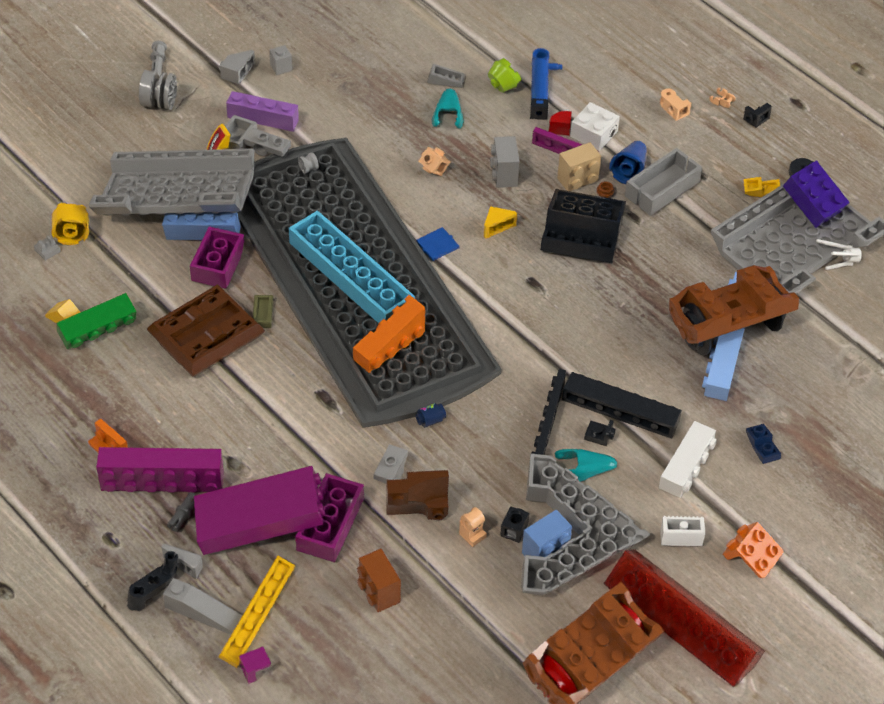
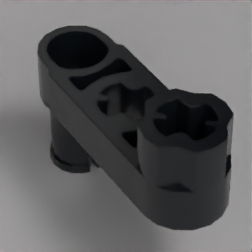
M174 551L166 552L164 563L161 567H157L129 587L127 607L130 610H143L147 600L168 587L172 579L176 578L178 554L175 555Z

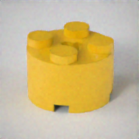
M59 203L52 213L51 232L53 238H57L58 242L64 245H76L83 239L85 241L89 236V214L84 205Z

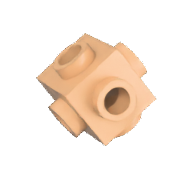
M427 147L419 159V162L423 165L422 168L426 172L442 176L451 163L444 156L445 152L437 147L435 149Z

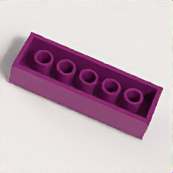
M99 447L96 468L101 491L194 493L223 489L224 468L222 449Z

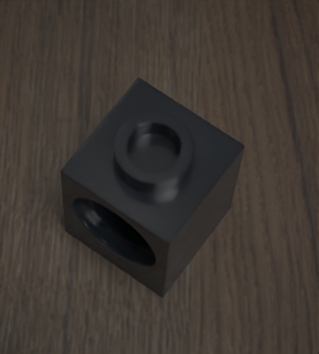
M510 506L501 524L500 536L519 543L524 530L528 526L529 513L521 508Z

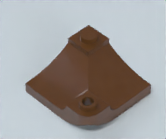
M448 470L407 472V479L387 480L386 515L423 514L428 520H442L448 515Z

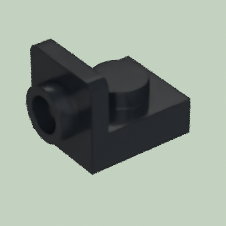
M765 103L756 110L747 106L745 107L743 119L757 128L770 119L772 106Z
M590 420L584 440L607 446L609 439L613 440L616 429L613 428L614 421L610 420L609 424L605 425Z

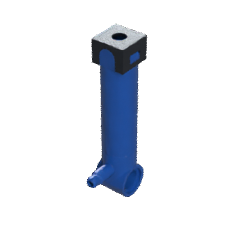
M543 48L535 49L532 55L530 119L547 120L549 70H562V64L549 63V52Z

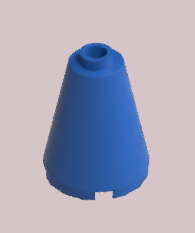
M632 142L611 159L609 169L614 174L613 177L620 183L626 184L629 179L645 169L647 147L643 142Z

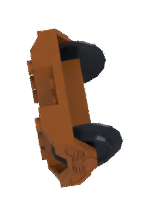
M755 265L737 270L736 283L711 291L704 282H700L686 287L675 297L669 298V311L681 337L685 339L692 350L697 351L703 356L708 355L711 350V338L762 321L771 331H779L783 326L786 313L798 310L799 297L794 292L789 293L779 283L775 271L770 266L760 267Z

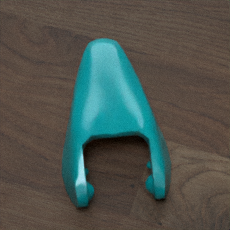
M452 88L445 89L433 113L432 125L437 127L440 124L438 120L440 110L444 112L456 111L457 121L454 124L456 128H461L464 120L456 91Z
M561 449L555 452L557 459L577 457L578 466L576 469H570V471L578 477L580 482L617 467V461L614 457L583 449Z

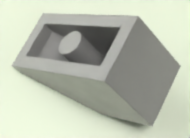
M249 50L228 55L219 66L221 78L240 84L255 64L254 51Z

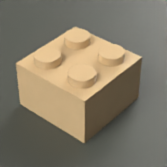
M589 142L559 154L557 179L566 191L579 189L599 180L600 153Z

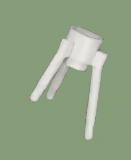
M820 239L816 240L817 243L845 249L843 252H832L831 254L842 256L846 262L825 267L826 270L852 266L853 262H860L861 260L860 248H853L852 245H843Z

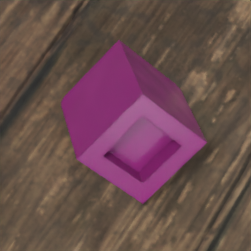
M264 647L239 656L240 667L248 684L256 681L257 671L271 666V661Z

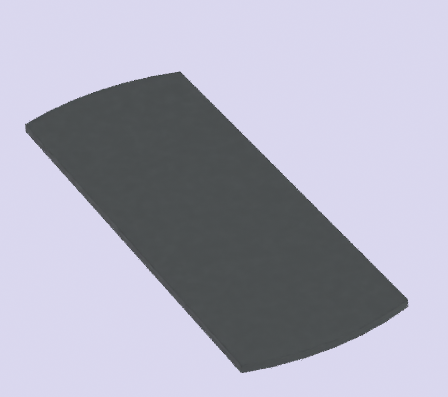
M347 137L288 149L283 157L273 154L254 162V177L242 211L237 212L240 225L362 428L416 417L418 409L435 403H441L444 407L480 389L501 374V367ZM313 152L317 158L319 168L316 170L311 169L309 173L304 174L299 167L298 157H305L308 153ZM317 210L409 290L418 302L425 306V332L423 335L414 339L406 348L399 350L394 357L387 359L379 368L372 370L370 373L353 360V347L370 331L374 333L379 325L378 322L289 243V227Z

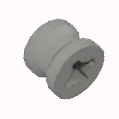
M313 152L308 153L305 157H298L299 167L304 174L309 173L311 169L316 170L319 168L317 158Z

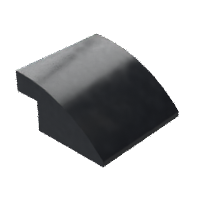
M555 189L547 211L540 250L613 263L626 201Z

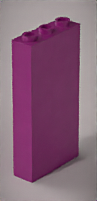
M308 466L194 496L197 543L203 555L323 525L322 516L326 514L324 505L320 502V500H323V493L318 486L321 485L319 473H315L313 466Z

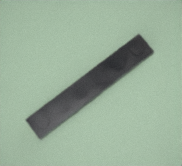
M559 369L557 376L553 375L551 383L553 391L549 390L547 402H549V405L544 406L543 417L545 419L540 421L538 432L541 433L540 436L535 438L534 447H536V451H532L531 454L545 455L565 384L566 370Z

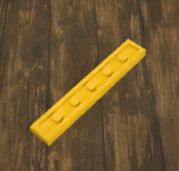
M277 555L221 651L220 659L236 668L240 664L239 656L245 654L296 565Z

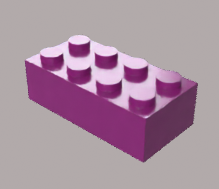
M326 473L319 486L323 493V500H320V502L323 503L326 514L322 516L323 525L298 531L295 537L296 551L335 563L364 500V484Z

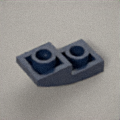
M765 424L746 428L750 443L762 464L781 459V452L772 442L773 435Z

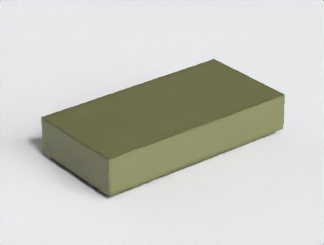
M254 295L253 319L262 328H271L273 295Z

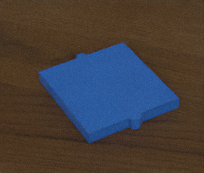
M443 227L416 240L423 249V252L432 261L459 249V245L453 239V236L449 235Z

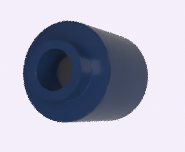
M435 403L418 409L416 414L417 423L424 428L442 422L446 418V412L441 403Z

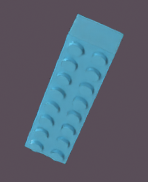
M318 210L289 227V243L376 322L379 323L383 319L387 321L393 314L392 310L397 305L401 307L406 302L404 299L408 295L415 299V296Z

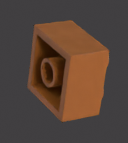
M382 548L360 557L359 567H357L359 574L357 582L360 589L365 590L367 593V600L370 606H374L377 612H381L399 604L401 580Z

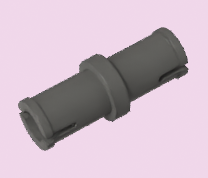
M189 492L183 503L175 509V514L167 523L169 529L174 525L171 529L172 531L178 532L183 522L191 516V511L195 507L194 493Z

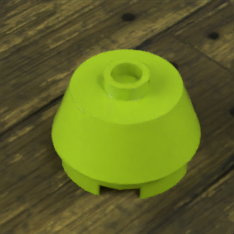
M505 58L495 61L488 72L490 83L501 92L516 88L521 81L519 73L514 72L510 67L511 63Z

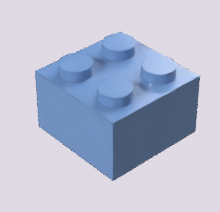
M557 510L553 511L524 530L522 554L524 556L547 557L551 553L554 554L571 539L572 525Z

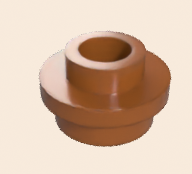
M604 181L598 185L597 194L600 197L609 198L614 195L615 190L610 182Z

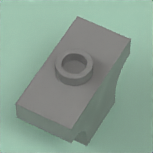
M389 444L374 473V479L386 484L387 480L401 479L404 473V464L408 456V450Z

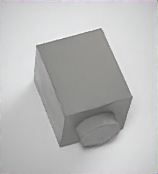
M285 45L269 50L270 65L276 75L292 71V55Z

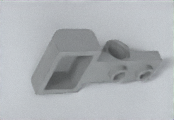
M233 115L225 125L231 135L227 149H245L249 145L260 156H265L270 152L283 157L291 147V140L258 130L257 122Z

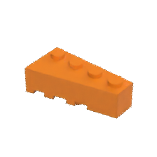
M411 295L404 299L406 302L401 307L397 305L392 310L393 314L387 321L383 319L378 323L379 325L374 333L370 331L353 347V360L368 373L379 368L383 362L394 357L399 350L406 348L410 342L421 337L425 332V306Z

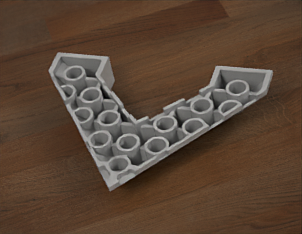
M530 454L526 500L546 502L572 525V528L579 536L575 539L572 538L562 545L561 549L547 557L525 555L521 578L522 593L545 595L650 536V533L645 529L641 530L633 524L634 521L622 511H618L613 507L612 503L589 485L585 486L581 483L578 477L567 468L563 469L552 456Z

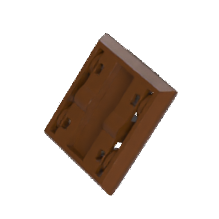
M218 284L153 322L147 328V331L192 377L199 375L238 351L265 332Z

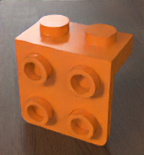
M758 522L750 525L745 524L737 530L738 535L727 543V549L724 551L723 556L727 560L740 556L759 578H764L783 554V549Z

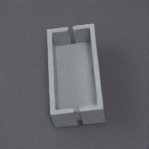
M675 148L629 179L626 183L625 197L636 205L639 203V207L651 216L699 183L702 166L691 158L688 160L686 154Z

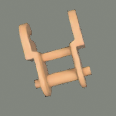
M718 88L716 90L717 93L723 97H715L713 100L714 97L711 96L709 98L710 102L717 106L721 105L729 108L730 102L736 100L735 96L728 93V90L724 88L722 91H720L721 88Z

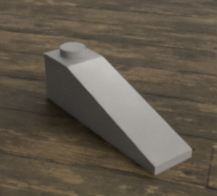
M175 578L172 579L163 593L165 608L230 635L242 617L238 612L196 587Z

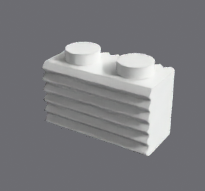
M664 516L660 529L661 545L702 546L705 537L704 518L702 516L700 518L698 516L696 518L694 516L692 518L690 516L688 518L686 516Z

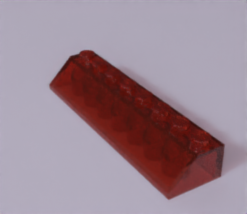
M635 549L624 551L604 582V585L609 589L622 582L629 590L633 602L647 618L658 623L664 630V633L732 687H736L745 678L765 652L763 648Z

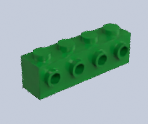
M124 293L57 322V333L66 349L77 348L85 341L95 340L101 334L111 333L117 327L133 323L136 320L137 311L127 293Z

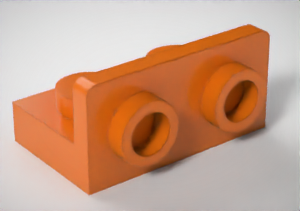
M101 418L95 422L96 436L88 441L95 451L98 452L99 447L128 448L127 441Z

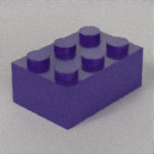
M817 160L792 175L783 185L784 189L815 228L842 212L850 203Z

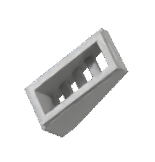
M432 64L427 83L462 87L465 74Z
M167 544L162 545L163 558L166 552L174 551L175 555L178 554L176 566L193 578H198L203 568L201 555Z

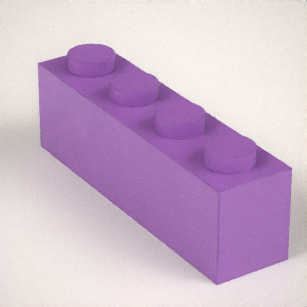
M234 91L231 92L226 102L227 118H232L233 115L257 122L259 125L294 132L299 121L298 105Z

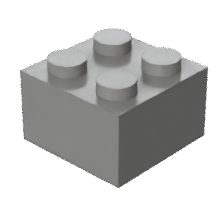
M494 137V145H491V155L493 157H490V167L494 168L492 170V180L496 181V188L518 187L519 155L516 137Z

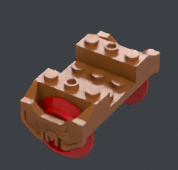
M620 582L597 599L587 611L567 627L561 628L527 656L522 664L530 681L534 685H538L537 689L544 693L543 696L545 698H549L548 702L550 704H578L651 643L656 641L664 630L658 623L646 617L633 602L629 590Z

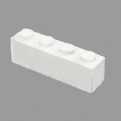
M696 421L693 422L661 475L659 489L681 498L684 491H689L692 484L691 479L698 476L700 464H705L709 453L707 452L715 447L717 439H715L716 430Z

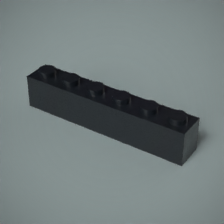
M571 372L563 388L562 401L671 439L680 422L681 409L619 387L611 386L602 381L588 378L582 374Z

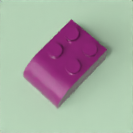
M209 226L190 264L191 281L211 286L218 284L221 288L227 289L243 252L244 234Z

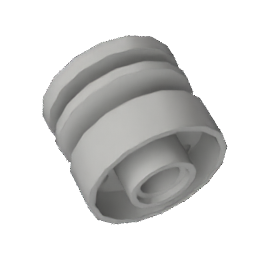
M144 70L139 85L140 105L154 107L157 102L158 108L163 109L165 107V109L171 110L177 95L176 75L172 73L167 75V73L162 72L159 78L158 72Z

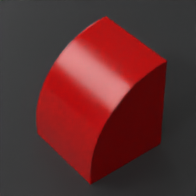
M572 111L555 113L549 121V132L569 136Z

